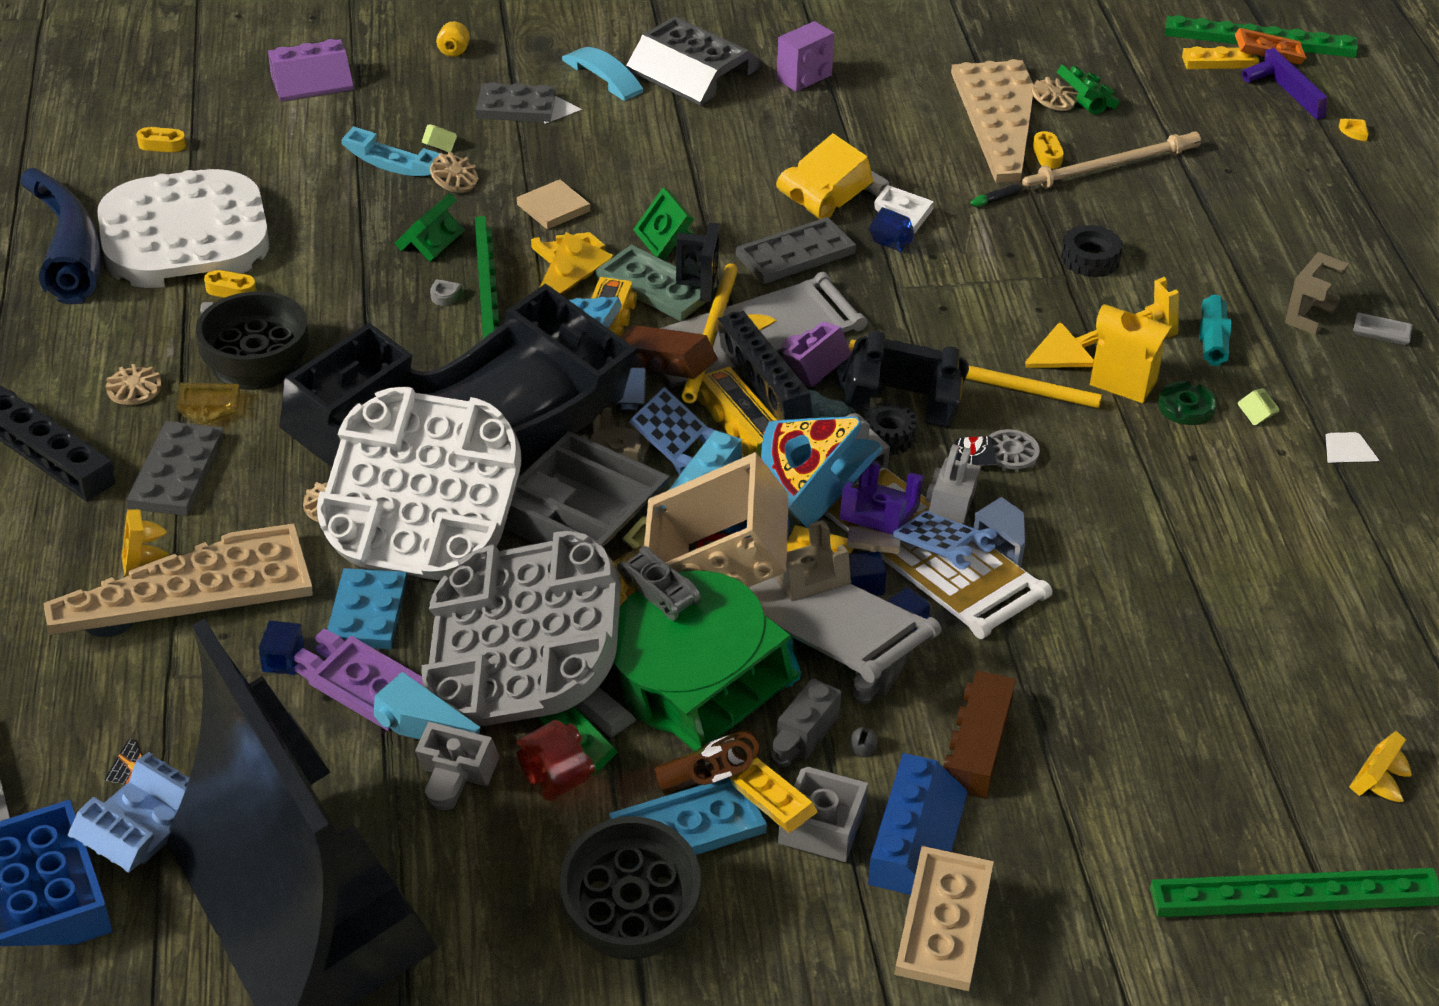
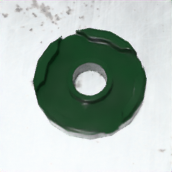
M1174 381L1165 385L1161 389L1158 398V408L1161 414L1178 424H1203L1214 416L1217 399L1213 392L1201 384H1198V387L1191 385L1190 381Z

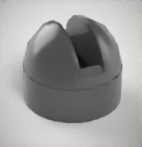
M864 727L856 729L852 733L850 740L852 753L859 757L872 756L877 750V735L872 729H864ZM860 740H866L865 745L860 744Z

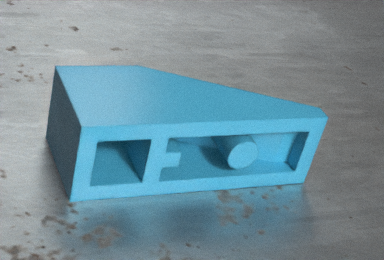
M401 672L375 695L373 716L382 726L391 728L399 735L421 739L428 721L476 734L480 733V726L404 672Z

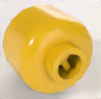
M456 21L446 23L437 35V47L446 56L458 57L464 53L470 42L468 29L462 23Z

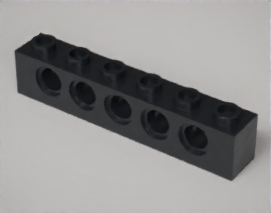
M744 311L731 312L727 316L717 318L721 348L777 420L813 418L810 391Z
M0 385V441L86 502L116 483L113 473L114 464L107 455H102L93 449L88 442H83L74 436L69 429H64L55 423L50 416H45L36 410L31 403H26L17 397L12 390H7Z

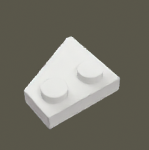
M886 185L875 200V209L906 240L910 241L932 212L934 201Z

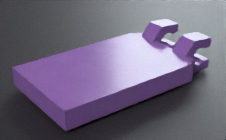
M323 629L316 635V641L320 643L316 647V651L327 658L325 661L304 648L294 656V661L298 662L295 666V672L309 681V685L387 731L391 728L382 726L373 716L375 695L401 672H404L424 687L422 676L353 636L344 641L340 636L326 629Z

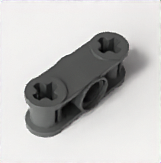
M642 546L639 549V553L627 562L621 561L617 564L618 572L625 583L659 608L671 621H675L679 617V613L691 604L697 605L701 602V596L694 584L656 556L647 546Z

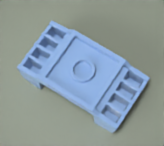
M148 752L136 761L129 782L104 803L92 797L77 812L68 836L82 842L84 846L90 847L97 854L103 855L110 862L116 863L129 873L140 863L144 864L167 843L170 835L169 828L180 806L190 777H187L179 772L178 769H174Z

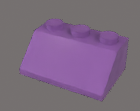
M328 39L320 43H303L300 46L278 47L275 50H268L271 77L280 102L354 90L347 54L341 39Z

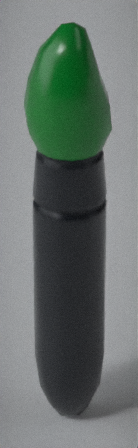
M1013 184L985 195H978L970 204L973 207H983L987 203L1019 193L1023 186Z

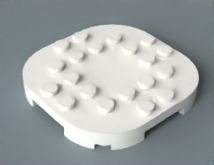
M220 169L186 170L182 173L158 174L152 177L135 179L111 190L103 197L98 206L101 246L106 268L117 280L123 277L130 281L131 286L162 288L165 287L164 278L205 273L214 270L242 274L252 269V264L257 258L263 260L269 249L267 223L259 188L250 178L233 171Z
M395 387L374 393L376 397L362 406L358 403L346 416L337 435L341 441L325 492L319 493L317 515L320 527L336 551L346 560L360 567L381 571L406 572L407 576L431 580H441L444 575L449 578L455 569L461 567L458 563L459 560L485 546L493 544L497 546L501 539L521 467V449L517 436L509 422L497 408L477 398L470 397V401L438 397L415 393L413 388Z

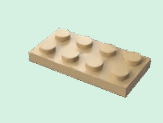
M925 846L921 847L894 975L969 991L994 861Z

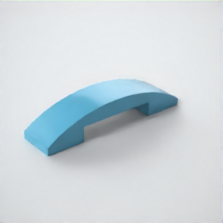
M584 47L562 56V61L574 69L580 70L585 67L607 81L608 91L623 101L643 93V88L634 75L620 61L600 49Z
M354 126L342 139V145L362 160L378 168L403 175H431V163L440 154L423 148L417 155L376 142V133Z

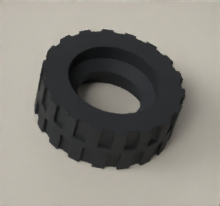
M1080 225V227H1074L1066 232V236L1064 235L1061 251L1062 263L1066 265L1067 269L1074 271L1076 274L1087 277L1107 276L1109 273L1115 272V269L1119 267L1123 242L1118 234L1102 226ZM1091 248L1099 250L1102 253H1089L1081 249Z

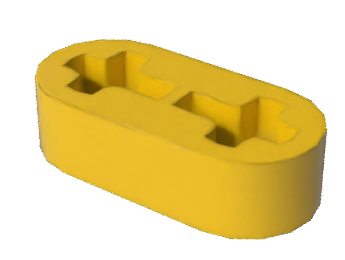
M145 127L138 130L136 134L138 146L142 150L172 153L186 148L185 134L179 129Z
M1046 131L1036 133L1033 150L1041 166L1046 165L1050 169L1059 168L1062 165L1064 153L1056 135Z
M214 270L208 272L204 277L206 292L213 296L225 298L238 293L256 291L255 280L250 275Z

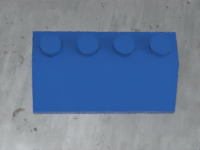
M906 753L902 754L871 855L868 885L911 895L921 847L925 846L952 852L968 791L937 760Z

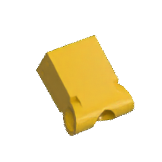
M832 133L800 160L798 167H791L782 172L778 177L776 186L780 192L793 201L805 206L806 210L818 219H823L826 217L830 218L836 207L840 208L874 181L868 156Z
M1103 304L1097 316L1096 330L1099 340L1096 347L1090 385L1144 403L1158 381L1164 340L1172 326Z

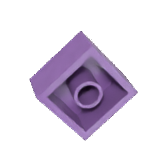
M813 21L778 37L776 80L797 92L831 76L834 32Z

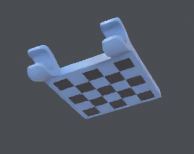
M665 387L629 421L631 425L674 464L679 475L693 459L682 453L698 437L702 444H704L714 431L701 422Z
M924 511L895 530L893 537L947 557L955 567L963 570L968 568L971 562L965 561L962 555L968 557L973 552L971 547L964 545L972 540L981 550L989 552L996 545L989 543L987 537L994 539L997 537V531L991 528L977 530Z

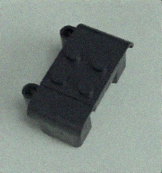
M872 331L868 336L860 337L856 340L842 377V382H845L846 379L845 406L869 411L871 388L877 389L878 385L927 394L925 423L949 427L952 424L961 404L962 386L969 372V365L960 356L958 348L949 346L941 352V350L885 339V334L880 331Z

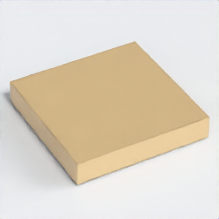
M560 179L517 197V205L546 229L590 212V203Z

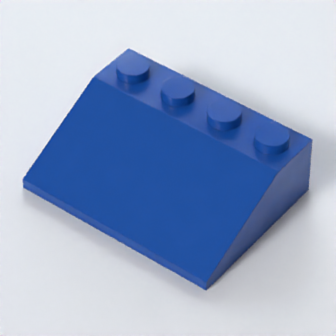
M70 799L0 821V947L73 945L113 932L106 904L87 848L82 842L68 836L76 817Z

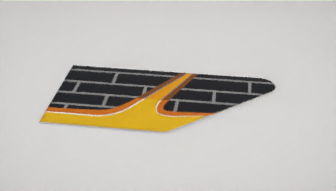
M129 739L104 780L125 785L129 782L136 761L142 757L134 739Z

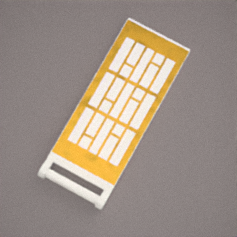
M887 468L880 469L879 485L906 492V482ZM859 481L853 484V488H858ZM922 494L919 508L910 520L924 511L929 512L931 502L925 501L926 497ZM842 496L824 513L825 516L847 533H849V526L868 528L840 519ZM900 540L899 554L873 552L964 622L979 639L987 637L991 634L993 628L1036 601H1044L1052 596V588L1046 581L1034 578L995 548L989 552L981 550L972 540L964 545L971 547L973 552L968 557L962 555L965 561L971 562V565L963 570L955 567L947 557ZM1026 587L1031 589L985 619L977 618Z

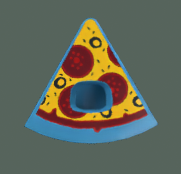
M857 417L807 418L768 422L762 441L761 459L788 492V509L806 528H809V524L817 522L842 496L843 487L846 483H854L882 451V446L878 441L855 439L862 427V422Z

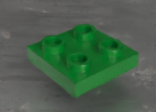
M1061 64L1056 72L1078 91L1077 102L1092 115L1101 113L1106 106L1116 109L1119 105L1120 100L1113 95L1115 91L1108 85L1101 84V78L1094 73L1088 72V74H1085L1082 69L1075 65L1070 68Z

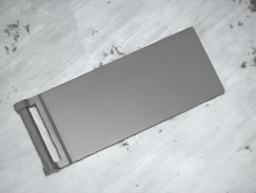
M820 272L813 279L728 306L723 315L724 317L731 312L744 311L747 315L761 314L776 319V322L760 331L778 353L783 352L781 345L787 338L793 335L801 336L807 330L811 331L822 321L840 326L843 332L853 329L861 331L868 324L866 317L862 313H857L831 283L832 280L826 272ZM816 288L824 290L849 320L844 321ZM709 313L660 329L703 334ZM718 331L713 346L718 360L706 369L705 374L728 366L731 368L736 367L721 348ZM662 374L671 387L686 384L688 379Z
M774 577L749 587L758 598L764 615L790 634L791 637L847 665L849 668L859 672L864 680L870 683L880 678L883 670L926 639H934L941 633V626L936 619L932 617L925 619L912 614L852 584L795 601L789 599ZM914 628H917L915 632L910 634L908 637L903 639L901 642L896 644L894 647L889 649L880 657H878L874 661L870 660L874 656L879 654L881 651L886 649L888 646L893 644L895 641L900 639L902 636L907 634L909 631H911Z

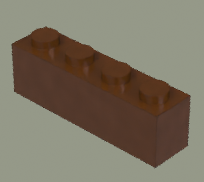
M634 325L620 336L636 348L631 368H645L646 372L695 379L718 360L707 335Z
M977 670L973 683L967 682L963 702H967V706H960L956 725L961 726L960 731L953 730L949 750L954 751L953 756L946 755L943 767L968 791L967 795L984 799L988 797L1013 701L1015 678Z

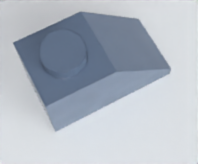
M1000 497L976 512L974 529L983 530L991 528L996 530L997 537L994 539L987 537L988 542L995 544L996 550L1020 567L1022 566L1025 547L1024 513L1003 497Z

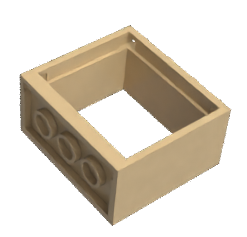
M756 452L649 498L644 546L649 547L656 556L666 562L676 572H717L733 577L749 588L786 572L789 494ZM747 520V528L689 552V544Z

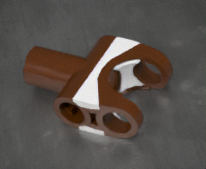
M739 731L709 742L698 751L656 766L655 773L658 784L664 795L667 796L697 784H711L740 773L750 766L753 759L759 753V740L756 735L749 731ZM744 737L751 740L754 746V750L748 742H746L745 740H741L739 738ZM735 746L744 748L747 756L740 755Z

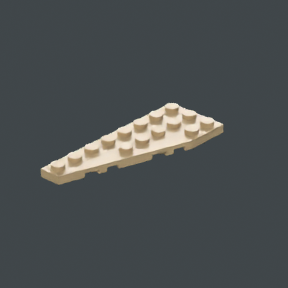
M1012 59L1004 62L986 61L984 63L964 62L952 65L951 74L995 183L1021 181L1033 99L1032 88L1034 86L1023 60Z
M287 524L231 532L221 536V541L208 546L204 542L194 546L195 551L182 556L172 554L130 570L129 576L115 581L111 577L101 581V587L90 591H82L80 589L45 602L43 604L48 635L312 596V584L295 525Z

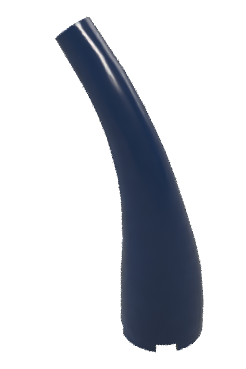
M34 167L29 168L21 177L22 186L46 203L59 219L54 237L39 273L40 285L44 292L48 290L51 294L58 297V302L64 304L82 303L89 295L94 293L100 276L101 253L96 228L86 208L69 189L41 170Z

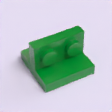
M663 187L633 230L655 257L665 261L676 246L678 233L695 234L694 230L689 227L694 217L671 190Z
M451 193L447 194L420 217L394 244L402 251L412 242L429 262L433 260L465 231L448 211L457 199Z

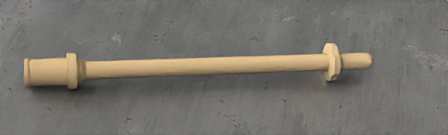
M1196 131L1181 136L1174 134L1168 137L1167 142L1055 170H1050L1048 166L1044 165L1041 166L1038 174L1023 178L1022 184L1025 187L1041 184L1045 189H1048L1053 185V181L1165 152L1177 155L1183 150L1199 147L1201 143L1195 142L1201 141V138Z

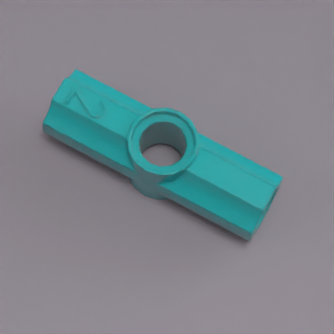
M1210 295L1207 299H1203L1201 306L1202 318L1199 329V341H1203V359L1207 360L1211 366H1220L1221 363L1228 361L1231 319H1227V302L1221 298V295Z

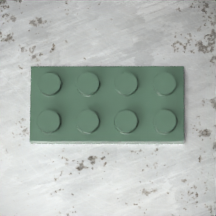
M630 245L596 269L597 279L606 277L632 281V293H636L638 300L679 321L684 320L708 302L700 300L699 286L676 284V266L633 245ZM714 286L712 298L716 295V286Z

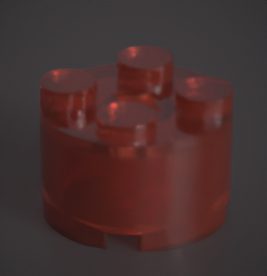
M553 720L519 739L516 745H522V749L517 751V758L526 778L532 786L539 784L545 790L540 795L547 801H553L586 782L590 775L595 773L594 763L588 755L584 754L579 744L581 742V735L572 723L565 726L562 722Z

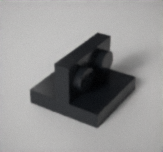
M709 223L706 235L678 233L676 239V284L699 286L700 300L702 301L712 300L718 273L719 223Z

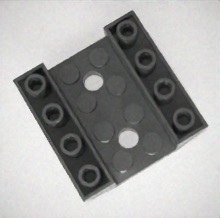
M674 16L642 35L626 68L639 77L647 79L695 104L702 105L716 96L718 77L731 69L748 76L763 67V61L749 50Z

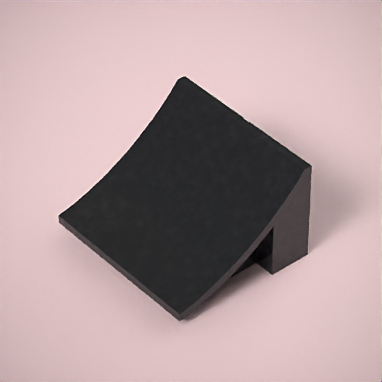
M204 618L192 626L199 648L202 668L203 701L200 735L191 775L180 806L169 828L170 835L167 842L215 933L221 938V944L254 1006H353L437 950L438 947L419 916L355 826L352 824L340 833L336 829L311 787L312 784L331 772L291 712L288 713L263 676L250 684L248 683Z

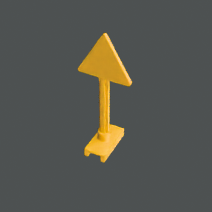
M1165 277L1155 280L1154 304L1145 307V310L1135 315L1172 326L1167 335L1168 338L1178 335L1179 292L1177 290L1167 291V279ZM1058 323L1025 361L1026 368L1093 367L1094 359L1084 348L1098 342L1097 330L1075 338L1062 323Z

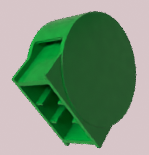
M711 571L678 572L694 584L701 596V602L697 605L691 604L681 611L675 621L668 619L659 608L650 603L637 590L631 594L619 608L617 650L613 662L623 698L631 712L645 724L661 731L673 733L694 752L700 750L707 743L717 740L799 677V673L791 668L786 642L791 639L790 634L764 615L758 598L745 584L733 577Z

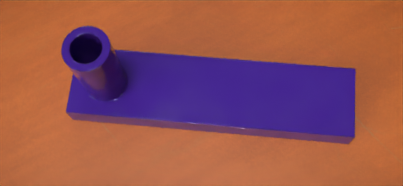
M1275 48L1265 51L1264 62L1242 70V76L1246 83L1270 75L1316 120L1326 117L1327 96Z

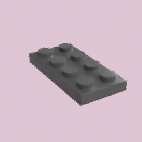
M828 217L736 247V257L762 284L770 283L856 253V244Z
M165 421L126 499L128 509L188 516L224 438L223 427Z

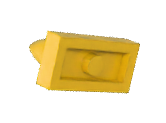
M140 509L127 510L122 550L125 577L129 576L130 570L170 556L169 553L158 547L145 544L159 539L167 531L159 524L142 520Z
M1394 731L1380 742L1349 788L1359 796L1370 789L1378 796L1387 800L1403 802L1400 789L1388 772L1403 777L1412 776L1408 760L1400 750L1406 739L1397 731Z

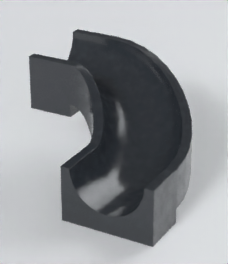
M545 283L509 308L506 312L505 322L478 344L451 363L432 371L423 372L411 368L413 355L371 323H367L285 378L279 427L323 462L333 467L341 441L337 434L349 412L358 403L362 406L376 397L374 394L376 392L395 387L413 388L415 393L463 401H470V397L477 398L497 408L509 422L517 436L521 449L522 463L548 451L568 431L576 434L594 421L598 414L601 415L603 409L606 407L611 408L623 398L636 348Z

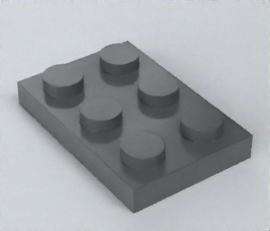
M496 82L482 83L475 110L476 119L551 122L556 87L547 85L530 86L519 83L512 85L498 84Z

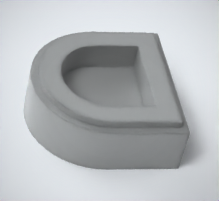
M436 279L430 289L431 301L440 306L454 304L462 294V284Z

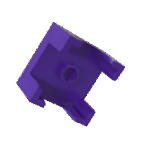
M873 461L859 476L857 489L853 488V483L847 482L843 487L840 519L893 535L894 531L906 524L919 508L923 476L909 473L906 492L878 484L880 464Z

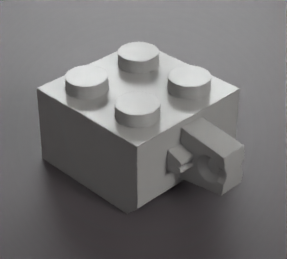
M811 767L803 768L799 772L794 787L814 803L817 813L790 834L779 825L778 844L846 862L866 811L868 783Z

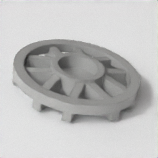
M1011 429L999 430L989 435L992 440L997 466L1002 467V471L1015 469L1017 473L1019 469L1035 465L1040 450L1037 441L1032 436L1022 431ZM1008 436H1016V437H1015L1014 439H1010Z

